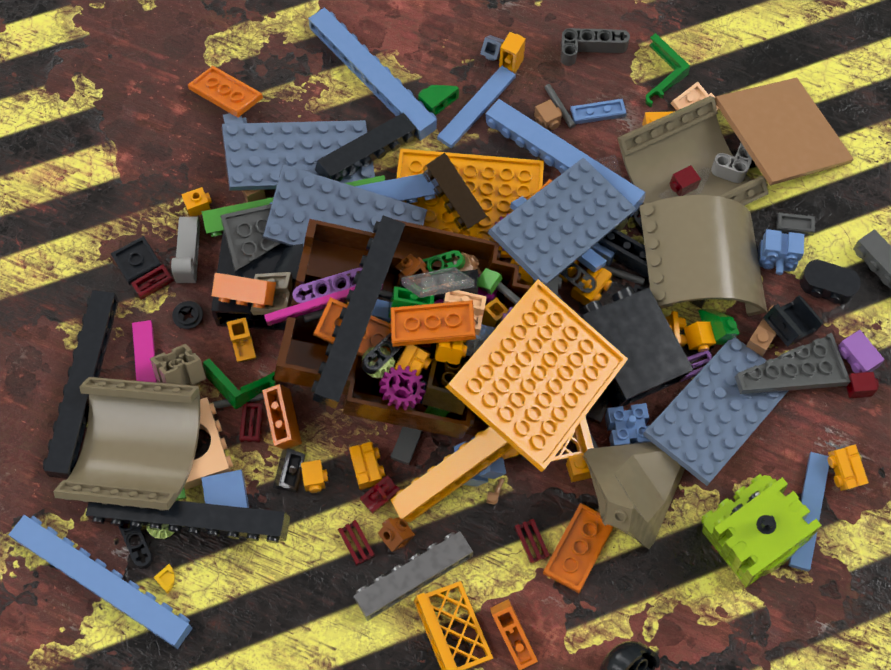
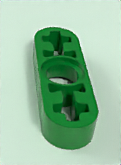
M456 250L423 259L425 264H427L425 269L428 268L430 276L457 271L465 265L464 256ZM455 256L459 259L457 260V264L451 262L454 260ZM440 261L442 263L441 268L437 271L432 270L433 263Z

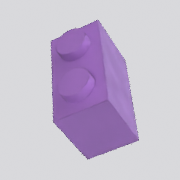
M861 330L844 339L838 346L841 357L847 360L854 373L872 372L885 360Z

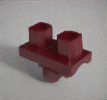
M387 475L362 495L360 501L374 514L396 496L400 489Z

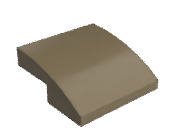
M291 272L255 274L254 279L276 282L273 306L265 305V309L253 307L252 303L251 312L253 315H265L291 307Z

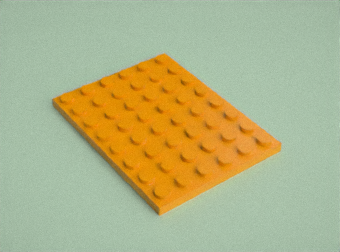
M400 149L397 178L423 174V168L428 163L446 153L487 215V217L464 231L456 226L454 215L446 211L443 205L445 202L442 197L438 198L435 195L436 198L425 200L422 197L417 198L418 202L409 203L427 209L423 226L494 241L488 234V231L495 225V222L500 221V217L505 218L507 214L514 211L510 208L511 202L522 196L528 200L543 186L544 161L412 149ZM499 246L498 250L501 251V258H512L506 251H502L503 248Z
M537 279L453 377L446 388L542 472L628 358Z

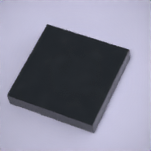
M144 236L110 253L128 284L161 266L160 261Z

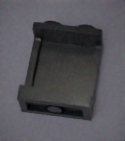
M800 295L782 307L779 304L774 305L763 317L787 347L813 335L824 324Z

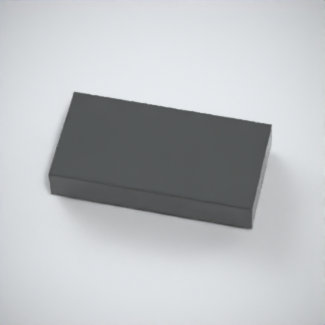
M778 212L776 230L784 233L793 232L813 236L815 233V216Z
M402 427L391 454V459L410 465L423 431Z

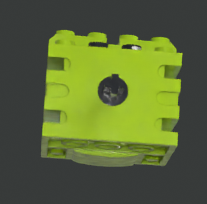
M759 474L751 480L752 483L749 487L743 486L734 493L735 496L733 498L735 502L726 498L718 505L719 507L715 512L710 510L702 516L703 534L746 588L761 576L773 572L787 562L800 547L813 538L822 526L817 519L809 524L805 521L810 510L806 505L802 504L794 491L787 496L783 494L788 485L783 477L777 481L772 479L771 476Z

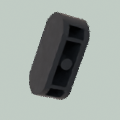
M819 259L810 261L800 276V286L805 293L811 294L816 298L827 299L835 304L850 302L861 285L860 278L854 270Z

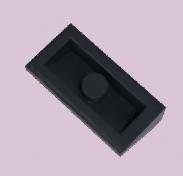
M289 448L282 451L273 488L297 492L302 471L301 463L304 462L305 454Z

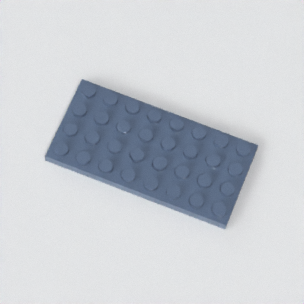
M366 121L222 124L229 191L276 189L283 164L319 175L315 171L317 160L367 133ZM373 161L369 166L359 168L353 175L345 176L340 182L347 183L375 177Z
M582 158L490 228L488 234L535 281L539 279L546 286L633 214L636 208L586 159Z
M283 164L262 238L289 246L303 244L304 246L309 219L368 232L373 231L376 221L380 222L383 215L423 226L427 209Z
M735 337L725 343L645 430L643 436L708 486L789 390L740 394L735 380L736 374L755 365L759 366L767 360L746 347L743 342Z

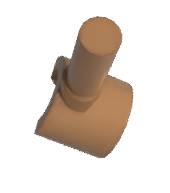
M500 478L495 492L488 491L486 503L497 504L501 487L505 481L504 479Z

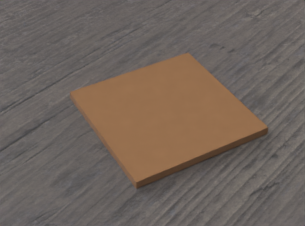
M797 77L715 97L717 107L770 186L846 165L854 160Z

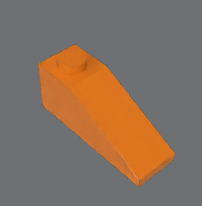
M505 600L491 607L492 616L518 670L538 662L510 600Z

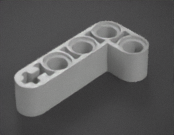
M740 143L735 157L725 153L717 154L711 171L717 177L734 183H741L745 179L752 158L743 144Z
M199 216L179 217L176 258H172L171 262L172 274L176 283H196L200 236Z

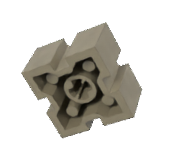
M187 344L171 349L172 352L168 354L161 353L150 358L155 378L160 383L196 385L206 379L201 359L195 353H192Z

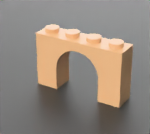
M207 397L200 399V430L207 432L211 436V444L208 451L202 457L193 461L189 477L184 486L186 490L201 485V477L231 472L230 468L233 467L230 455L226 456L224 451L228 449L225 438H220L219 432L222 431L219 420L215 421L214 414H217L214 403H209Z

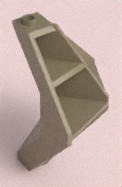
M652 442L588 449L584 453L583 458L589 467L598 499V510L603 524L620 529L636 539L643 547L650 549L655 542L685 468Z

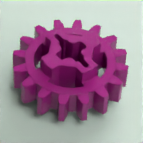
M398 365L397 370L391 367L389 373H384L379 384L381 385L379 392L384 393L383 400H389L388 406L395 404L397 410L400 406L407 410L408 405L411 408H415L416 403L421 402L425 394V390H423L425 383L421 382L422 375H415L417 370L410 372L409 366L403 370L401 365ZM390 381H392V384H391L392 387H391V388L389 387V382H390Z

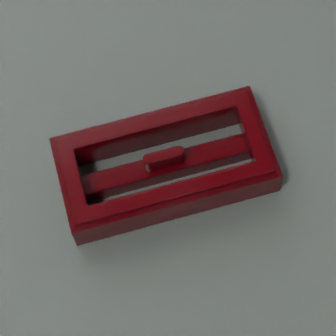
M163 264L133 281L131 285L142 300L174 280ZM164 272V273L161 274L160 276H158V277H156V278H153V277L157 276L158 274ZM146 281H148V283H146V284H144L143 286H141V287L138 288L139 285H141V284L145 283Z
M246 403L243 405L240 442L255 441L260 443L263 403ZM251 408L248 436H245L247 409ZM255 408H258L256 433L253 436Z
M534 518L520 525H515L514 528L530 565L550 556ZM529 526H531L533 529V532L543 552V555H540L534 538L530 532ZM521 529H525L536 555L535 558H533Z
M356 520L338 529L356 566L375 556ZM355 527L366 550L369 553L368 555H365L356 536L352 531V528ZM348 531L362 557L361 559L357 558L344 532Z

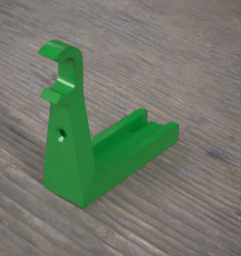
M656 33L650 37L652 43L649 47L674 71L647 93L645 102L649 107H652L653 103L650 98L654 95L663 98V92L688 76L690 65Z
M210 358L203 361L205 376L235 409L256 397L262 390L275 386L274 371L266 377L240 387V390H238Z

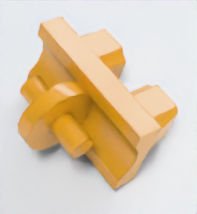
M672 311L671 315L665 318L680 346L683 347L687 344L686 335L680 334V330L685 328L686 319L679 317L678 312Z

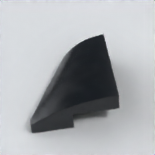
M303 244L287 247L272 273L291 272L292 282H296L304 247Z

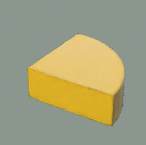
M170 564L153 577L167 594L174 586L175 573Z

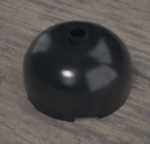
M626 641L609 651L600 666V670H655V668H659L660 659L658 654L645 644L638 641Z

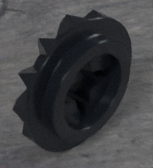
M182 302L173 310V321L180 329L189 330L190 328H196L202 322V308L195 302ZM189 313H191V316L193 318H187V320H185V316L183 314L188 315Z

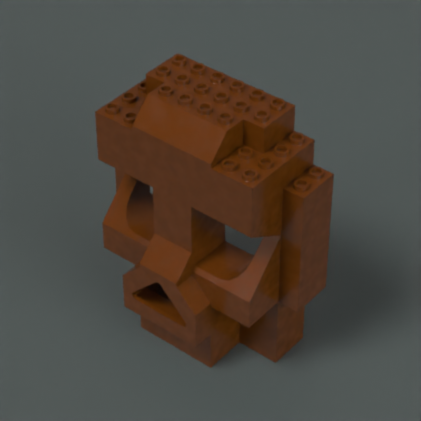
M309 219L295 288L301 284L355 268H363L359 266L363 255H368L369 250L366 249L370 238L374 239L376 233ZM400 221L405 223V227L383 283V290L393 292L394 286L399 287L401 279L398 277V274L400 272L395 266L409 254H412L416 259L420 257L423 260L456 250L460 253L474 255L479 262L478 267L481 272L487 268L501 274L502 280L500 282L520 299L531 287L520 284L521 273H518L519 265L499 261L501 251L498 250L499 244L497 242ZM440 261L434 262L432 270H439L442 263ZM339 283L338 288H344L346 283ZM320 287L318 289L319 293L324 294L327 287ZM301 291V295H303L304 297L308 295L307 293ZM497 291V298L508 310L510 307L515 306L513 302ZM378 296L379 300L390 302V300ZM292 298L291 306L300 304ZM303 315L287 318L274 380L311 388L315 380H320L321 374L318 371L322 361L327 362L328 356L325 353L330 343L313 335L320 318L306 323L303 320ZM406 346L393 357L395 364L398 362ZM356 355L342 392L345 395L342 407L344 408L343 414L460 439L465 434L475 436L478 432L489 428V425L466 405L462 415L450 412L447 417L424 413L428 406L423 405L422 400L420 403H416L415 408H411L408 405L407 410H404L403 406H400L397 410L395 404L388 406L389 400H383L384 393L379 392L381 388L379 384L382 378H374L368 375L361 366L362 356Z

